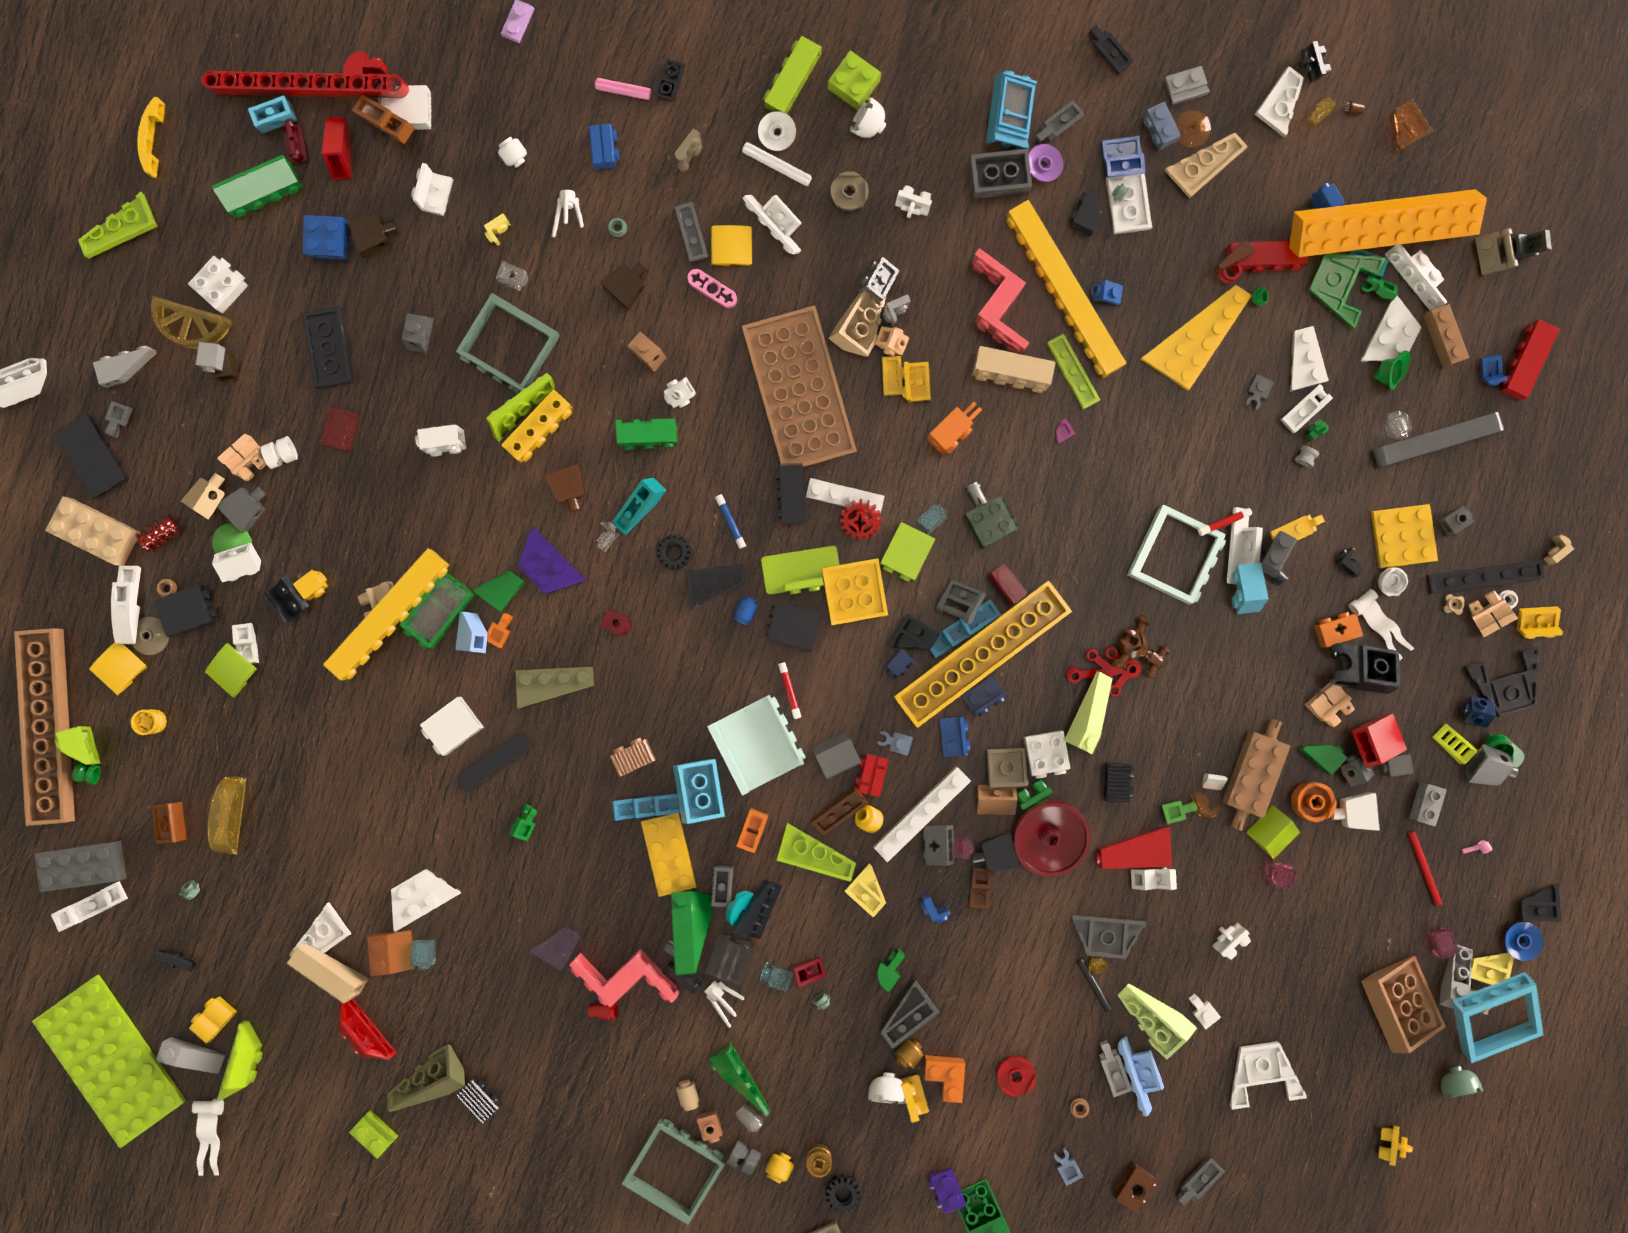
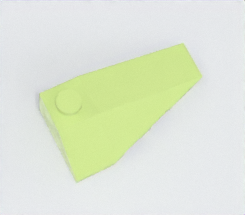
M1099 671L1096 672L1064 741L1093 754L1101 737L1112 678Z
M1128 984L1118 994V997L1129 1013L1134 1015L1140 1024L1138 1026L1142 1031L1145 1030L1150 1037L1148 1040L1150 1044L1166 1060L1187 1042L1197 1029L1181 1013L1131 984Z

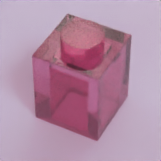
M1442 927L1426 932L1434 955L1442 959H1448L1453 957L1454 953L1459 952L1452 929Z

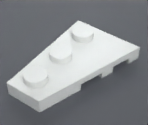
M1290 66L1284 70L1255 113L1257 117L1283 137L1287 136L1288 125L1294 113L1295 101L1298 99L1304 79Z
M1311 326L1294 331L1292 338L1293 359L1290 392L1329 381L1314 327Z
M327 903L296 946L299 947L306 943L325 953L349 936L351 932L331 904Z

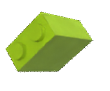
M901 522L880 563L883 566L882 569L891 574L893 571L900 574L899 578L906 582H910V580L915 581L935 538Z

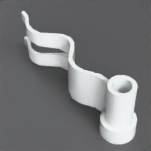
M1369 589L1358 600L1355 599L1348 604L1349 609L1357 616L1362 614L1369 627L1383 637L1387 649L1396 650L1392 644L1390 631L1401 645L1410 651L1414 649L1402 637L1398 625L1384 615L1380 606L1375 601L1378 595L1374 590Z
M223 1100L194 1101L192 1104V1112L198 1113L196 1135L200 1141L197 1157L199 1176H203V1162L209 1144H211L210 1165L214 1175H219L217 1156L220 1149V1140L216 1133L218 1115H221L224 1110Z

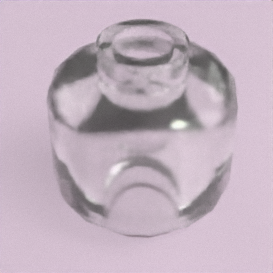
M1401 410L1390 412L1386 415V419L1383 422L1390 438H1397V440L1408 437V433L1413 427L1408 414L1401 412Z

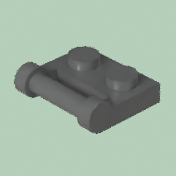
M951 580L938 602L936 610L940 613H948L963 619L965 623L971 624L986 595L980 590ZM949 601L968 608L967 612L949 606Z

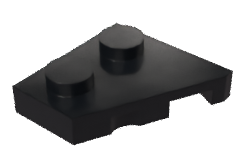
M907 614L889 646L902 649L931 650L940 633Z
M1552 884L1519 900V921L1561 922L1559 884Z

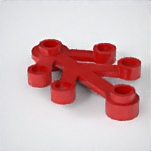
M1109 646L1105 649V655L1108 658L1119 659L1121 657L1114 647ZM1089 649L1086 652V657L1090 661L1096 662L1102 668L1080 671L1077 667H1070L1066 671V678L1071 683H1078L1081 679L1094 677L1097 671L1110 678L1121 674L1115 684H1111L1110 694L1118 696L1124 683L1129 678H1135L1140 674L1141 665L1135 659L1132 661L1128 660L1125 663L1126 669L1124 671L1118 667H1112V665L1098 655L1095 649ZM1113 649L1114 654L1109 656L1108 651ZM1090 652H1095L1093 658L1089 657ZM1131 666L1135 667L1133 672H1129ZM1073 673H1078L1076 679H1072ZM1113 687L1118 688L1116 693L1111 692Z

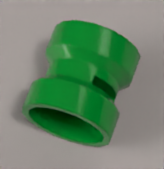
M79 762L74 767L72 778L76 782L86 781L87 784L95 785L99 780L101 769L97 765L87 766Z

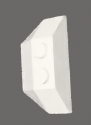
M29 358L0 370V407L5 408L40 394L47 375L45 359Z

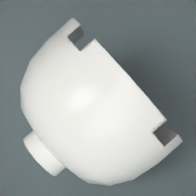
M871 97L868 98V104L864 102L853 119V122H856L854 127H850L851 132L864 138L873 137L877 132L881 133L886 125L884 123L885 112L882 105Z
M883 1073V1077H877L870 1084L868 1100L890 1104L898 1101V1104H906L901 1085L902 1080L895 1078L893 1073Z

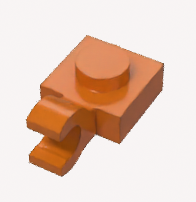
M504 613L498 624L492 622L487 632V642L502 648L511 632L506 628L513 616Z

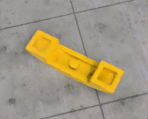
M154 97L146 107L138 131L140 162L145 173L152 178L157 177L158 159L152 155L155 122L163 123L165 103L158 97Z

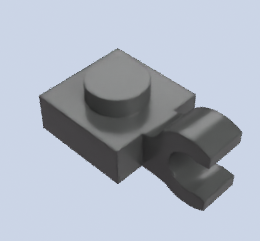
M111 401L105 417L106 420L110 421L105 433L117 438L120 433V425L126 427L132 408Z

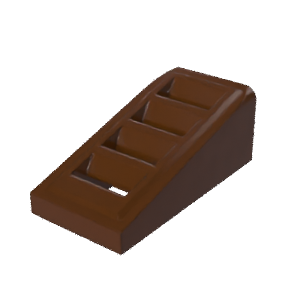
M1244 240L1214 268V271L1216 273L1221 272L1250 257L1256 249L1248 240Z

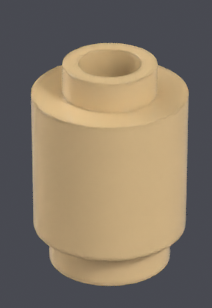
M690 1080L679 1082L676 1091L684 1111H690L699 1107L698 1102L700 1100L695 1082H690Z

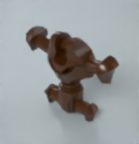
M1141 615L1135 619V622L1138 624L1137 629H1125L1123 632L1124 639H1119L1118 645L1122 656L1119 659L1112 660V667H1118L1125 671V663L1128 660L1132 661L1135 658L1142 657L1145 663L1151 665L1149 670L1145 671L1147 677L1155 679L1157 677L1155 675L1156 671L1164 665V657L1166 654H1170V651L1166 646H1159L1158 653L1153 649H1148L1146 635L1143 633L1145 627L1150 624L1145 616Z

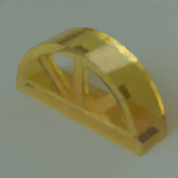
M152 297L151 312L158 330L171 341L187 348L198 349L199 342L217 343L227 334L233 321L224 316L158 297ZM163 310H168L175 313L164 318ZM185 315L179 337L177 338L170 332L167 325ZM193 318L203 337L195 340H185ZM203 321L216 324L217 326L212 332L208 333Z
M226 776L221 780L215 791L209 812L208 840L212 851L216 853L237 855L247 778Z

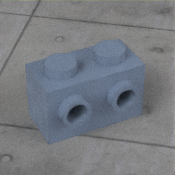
M1165 101L1147 109L1143 116V121L1149 129L1153 143L1157 146L1158 150L1160 151L1175 144L1181 134Z

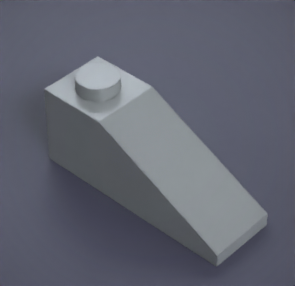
M170 1037L162 1042L156 1061L174 1067L219 1074L226 1054Z

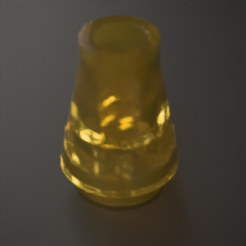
M1325 96L1323 99L1320 98L1311 116L1308 118L1309 122L1317 126L1323 119L1335 111L1336 103L1328 96Z

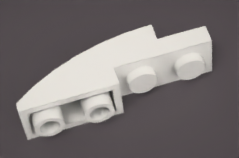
M119 566L117 582L112 583L111 619L116 644L136 643L140 606L136 605L141 573L139 566Z

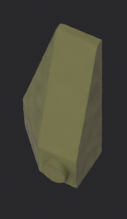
M447 1044L432 1052L425 1064L422 1066L418 1065L415 1068L416 1072L408 1079L404 1078L387 1094L389 1112L443 1097L465 1087L464 1068L451 1045Z

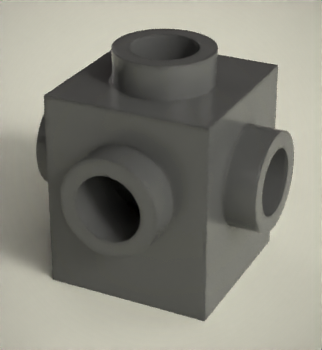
M1356 754L1348 756L1346 761L1340 766L1342 774L1347 779L1350 787L1365 783L1375 775L1372 766L1365 767L1361 755L1356 756Z

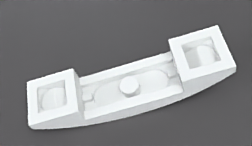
M120 881L73 905L51 914L58 931L61 932L128 898Z

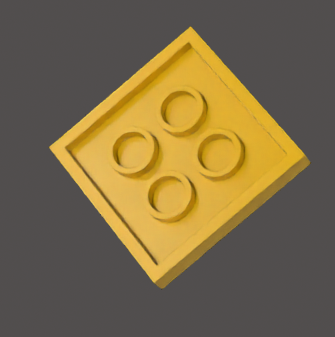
M1430 504L1371 512L1378 568L1438 561Z
M879 558L821 568L831 625L888 615Z

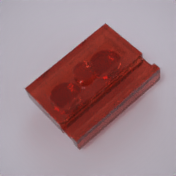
M331 407L320 443L349 452L359 415Z

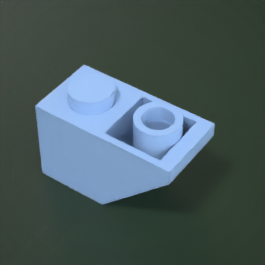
M460 612L456 650L485 653L487 632L478 614Z

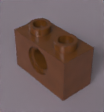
M1132 1162L1114 1191L1113 1196L1116 1201L1136 1213L1138 1209L1144 1206L1148 1193L1154 1190L1156 1178L1152 1173ZM1140 1185L1138 1191H1132L1133 1186Z

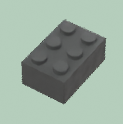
M1028 149L973 154L970 156L969 170L973 199L1030 193L1032 180Z

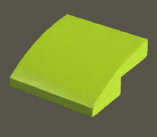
M226 643L211 661L205 673L234 698L247 684L246 681L257 668L234 647Z

